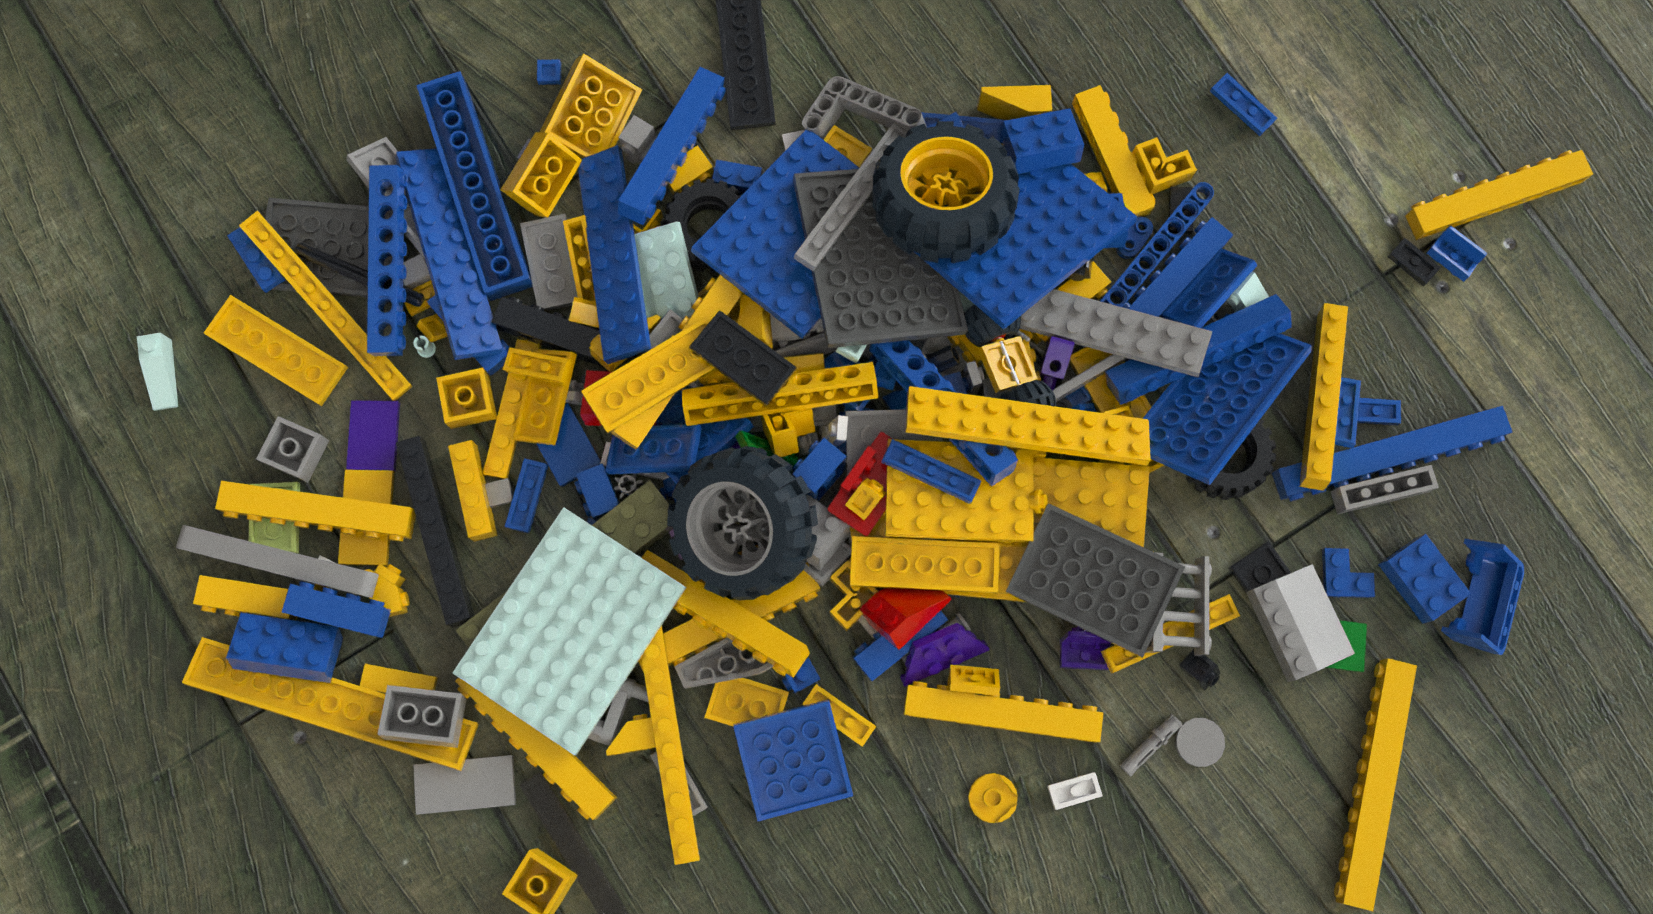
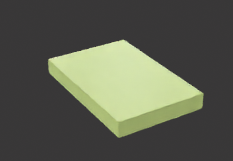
M299 482L250 484L300 492ZM262 518V522L249 520L248 541L299 554V527H295L294 522L286 521L285 525L270 523L271 519Z

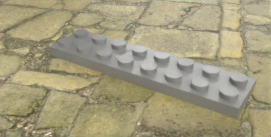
M1055 289L1021 315L1020 329L1049 337H1058L1075 342L1078 345L1199 377L1212 335V331Z

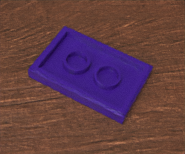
M351 400L346 470H389L396 472V442H398L400 414L399 401Z

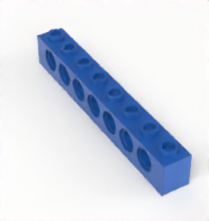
M398 165L369 166L367 353L373 356H403V349L406 347V338L403 335V326L406 325V314L403 312V302H406V290L403 288V279H406L407 276L406 266L404 265V256L407 254V246L404 242V233L407 231V222L404 218V210L407 209V198L404 195V187L407 186L408 180L407 174ZM389 187H393L392 193L385 196L386 190ZM393 210L392 216L389 219H385L386 212ZM392 233V239L389 242H385V236ZM392 256V262L385 266V259ZM392 279V285L388 289H384L385 282ZM391 302V310L385 313L384 306ZM391 325V333L384 336V329Z
M909 340L870 344L869 351L907 393L909 386L957 393L950 381L944 379L939 374L936 366L933 363H929L923 356L922 351ZM948 438L991 487L1015 470L1018 459L1014 451L1006 446Z

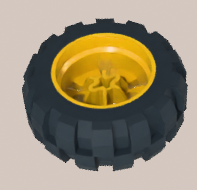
M937 121L936 126L928 128L925 124H921L909 129L906 133V138L898 136L883 151L882 157L877 161L873 173L872 208L876 212V221L883 233L888 238L893 236V243L910 255L914 251L920 254L922 260L938 263V258H951V263L967 261L971 257V253L976 251L979 255H982L998 243V238L1001 239L1007 234L1014 221L1015 210L1017 209L1020 190L1018 187L1019 175L1015 163L1010 156H1007L1004 146L993 136L989 139L984 137L982 129L969 124L965 128L954 126V121Z

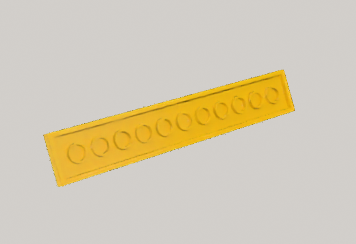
M204 637L201 638L182 681L187 686L461 771L479 725L477 722L463 718L458 748L384 740L377 735L385 699L384 693L336 678H332L330 683L232 669L226 659L230 645Z

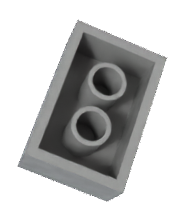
M387 685L377 735L384 740L458 748L467 699L461 693Z

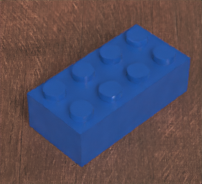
M240 613L226 659L232 669L330 683L343 637L339 627Z

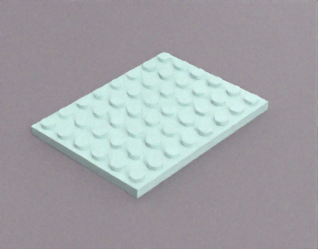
M563 507L453 671V674L573 755H577L687 587Z

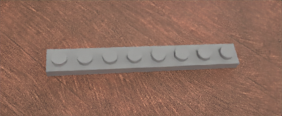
M894 123L795 253V260L814 272L873 192V173L877 161L883 155V151L898 136L906 138L907 132Z

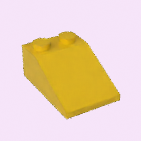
M1051 85L981 87L977 110L1002 120L1052 112Z

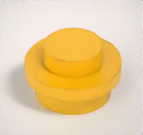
M1036 489L1035 492H1030L1029 506L1030 509H1033L1038 514L1043 513L1044 508L1048 505L1047 495L1043 494L1041 489Z

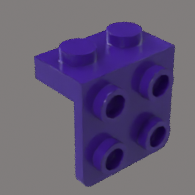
M1079 627L1071 628V631H1068L1060 639V668L1109 670L1101 651L1109 648L1112 643Z

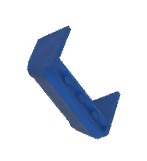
M1465 539L1464 544L1471 550V553L1466 558V566L1469 567V571L1473 574L1469 588L1471 594L1467 596L1462 618L1457 617L1450 623L1449 628L1442 626L1441 631L1455 642L1489 653L1502 655L1507 646L1524 577V565L1504 544Z

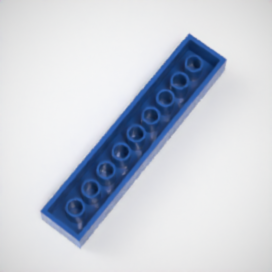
M459 71L416 85L484 294H486L489 301H493L533 287L531 275L462 73Z

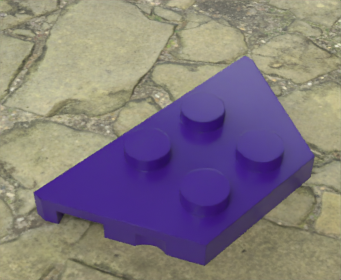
M955 623L912 642L910 654L905 662L907 670L905 674H901L900 679L905 687L912 684L913 681H919L928 676L938 674L940 671L949 668L950 664L959 665L968 659L989 651V647L984 640L980 641L974 633L965 630L959 623Z

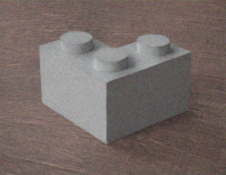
M635 115L620 134L619 140L624 157L633 164H636V162L641 164L657 136L653 126Z

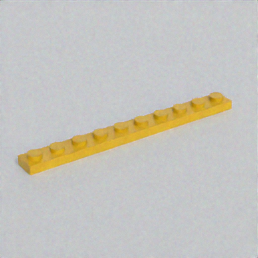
M258 211L239 225L393 401H396L413 387L386 356H373L367 353V334Z
M661 626L641 658L674 863L678 865L700 861Z

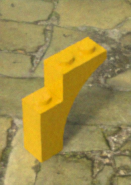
M742 294L740 296V312L737 323L773 349L770 313L747 295ZM717 369L698 379L704 386L733 382Z

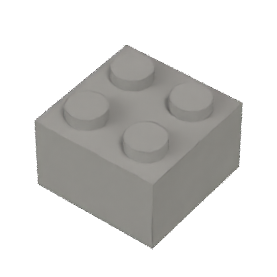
M278 416L256 459L308 483L329 440L321 434Z

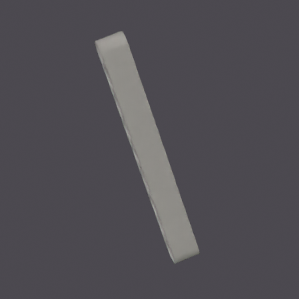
M182 525L175 547L373 598L379 574L186 525Z

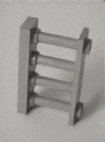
M1209 556L1196 558L1195 564L1178 563L1185 566L1183 573L1195 574V589L1176 587L1171 596L1194 598V613L1164 611L1145 653L1163 652L1164 645L1194 647V656L1209 655L1212 640L1209 636V577L1212 573V566L1209 563ZM1164 621L1194 623V637L1166 636L1163 633Z

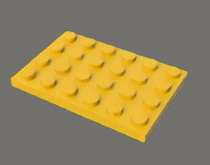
M888 439V441H887V449H888V447H889L890 442H891L892 439ZM894 439L981 480V483L971 504L887 465L885 536L1022 543L1033 541V509H1030L1029 494L1033 492V450L1006 446L1014 451L1018 462L1013 473L991 487L952 442Z

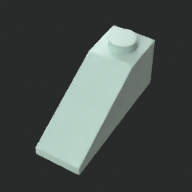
M162 333L137 336L139 361L153 410L178 407L172 340Z

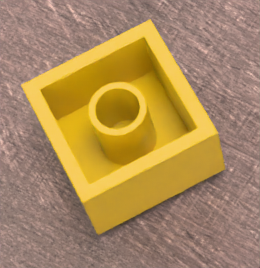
M484 368L436 378L444 422L448 427L454 429L497 419L490 377Z
M531 849L527 852L502 895L530 914H554L578 875L540 849Z

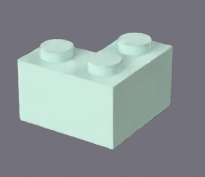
M1251 272L1225 302L1231 305L1235 313L1269 296L1255 272Z

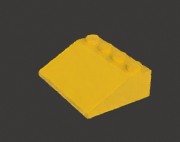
M582 54L575 59L540 132L549 133L581 159L614 147L642 89L589 56Z

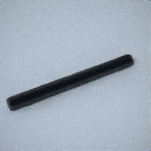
M299 243L295 248L294 252L297 256L368 286L367 270L303 243ZM391 280L385 282L384 289H388L392 285ZM403 286L406 290V302L420 307L424 302V295Z

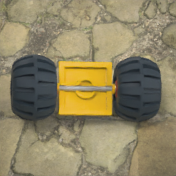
M976 305L968 308L964 312L968 328L965 336L975 346L980 347L978 352L995 393L1008 390L998 399L1056 407L1055 394L1047 384L1038 380L1021 337L1008 339L1019 331L1021 316L1003 329Z

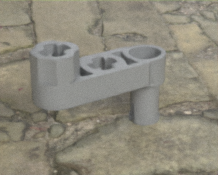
M627 677L612 700L606 720H599L588 739L610 746L618 732L628 700L633 697L649 702L646 686L638 684L636 680Z

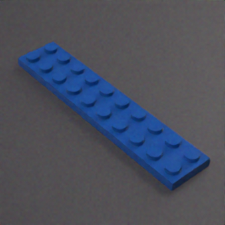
M618 145L583 158L578 167L583 210L587 223L586 232L603 360L607 364L651 350L633 221L618 214V200L627 187L622 149Z
M437 148L396 152L397 165L407 174L408 182L407 186L404 187L454 360L501 353L503 348L496 325L492 323L493 315L486 294H484Z

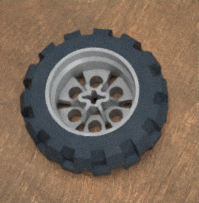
M744 446L734 449L731 447L701 458L690 466L688 474L680 477L672 493V497L677 502L668 507L667 526H673L674 537H671L669 541L674 556L678 554L682 556L686 563L682 569L693 581L697 582L702 579L706 582L704 589L721 597L731 594V597L736 600H753L761 595H769L793 581L805 569V560L812 557L817 541V535L812 534V527L818 525L816 505L809 506L805 495L811 491L802 476L794 478L789 473L792 469L791 464L776 454L770 457L767 456V452L761 448ZM723 490L727 492L731 501L722 494ZM742 491L746 493L747 500L742 497ZM740 522H747L748 524L741 525ZM718 523H724L722 530H719ZM753 541L758 542V548L754 545ZM740 545H743L742 555L737 553Z

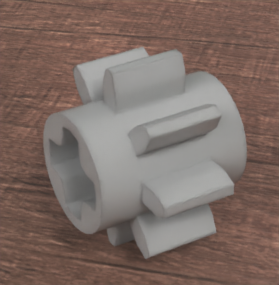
M809 433L797 437L799 456L809 454L808 450L816 440L819 441L817 433Z
M637 473L632 474V476L623 474L624 476L621 478L615 477L618 486L613 489L615 492H622L620 494L621 500L626 496L629 497L639 489V486L644 484L642 480L636 481ZM630 481L632 484L630 491H627L626 488H624L626 487V482Z

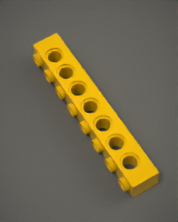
M873 362L793 373L767 407L734 382L682 389V407L686 426L878 398L877 379Z

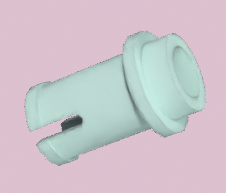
M420 335V340L418 337L414 339V347L420 356L428 358L434 355L436 351L434 342L431 343L427 337Z

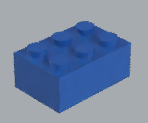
M1071 108L1003 121L1001 141L1007 151V156H1010L1015 163L1018 174L1081 162L1084 142Z
M825 438L820 442L816 440L809 448L807 458L805 460L800 459L792 468L794 471L792 476L794 478L802 476L811 491L807 494L817 501L823 497L846 470L847 456Z
M1427 534L1413 539L1378 564L1422 624L1434 621L1471 594Z

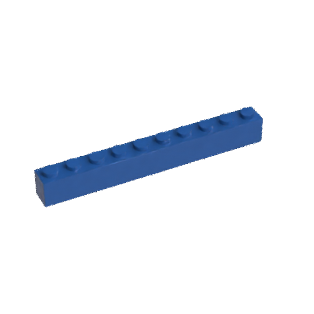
M1499 406L1336 452L1333 455L1331 482L1327 487L1334 485L1336 489L1349 485L1348 481L1354 479L1357 480V483L1371 479V474L1379 473V476L1393 473V468L1400 466L1402 470L1416 466L1415 462L1421 460L1424 461V464L1438 460V455L1446 454V457L1460 454V449L1467 447L1469 451L1483 447L1482 443L1490 441L1491 445L1505 441L1504 436L1512 433L1503 406ZM1302 462L1277 469L1272 473L1281 500L1289 498V501L1292 502L1304 498V493L1311 492L1312 495L1326 492V488L1322 491L1299 487Z

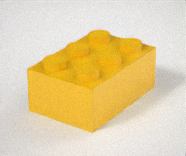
M535 132L502 186L501 191L534 216L548 218L580 166L582 159L549 133Z

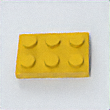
M746 678L718 682L714 685L704 718L733 726L736 723L784 711L789 692Z

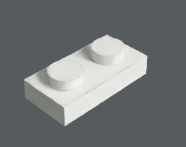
M1095 772L1047 786L1054 810L1102 797Z

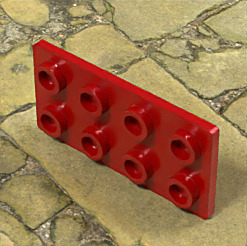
M880 432L871 446L866 448L841 484L840 491L827 508L829 513L865 537L870 534L886 510V494L865 520L845 506V504L867 478L879 482L883 486L882 490L886 492L887 465L881 461L887 451L888 439L893 438L884 432Z

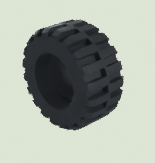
M699 179L693 181V186L689 187L688 184L682 186L680 194L678 192L673 194L671 197L673 202L667 203L665 208L666 214L664 215L663 223L666 225L676 221L680 222L691 268L695 266L697 271L704 272L705 268H710V272H716L691 252V248L697 240L689 236L687 225L695 214L703 210L712 209L725 213L742 195H739L738 189L734 186L728 188L727 182L720 180L719 184L714 183V179H707L706 183H701Z
M1260 419L1242 442L1246 451L1247 461L1245 467L1240 472L1230 474L1220 471L1210 485L1190 476L1186 477L1189 483L1194 482L1197 485L1195 489L1200 493L1206 491L1208 492V497L1215 498L1219 496L1221 500H1229L1232 497L1237 499L1252 492L1266 481V477L1273 470L1271 464L1276 461V454L1272 453V450L1276 448L1275 440L1270 441L1269 436L1272 434L1270 428L1265 429L1262 426V423L1265 421Z

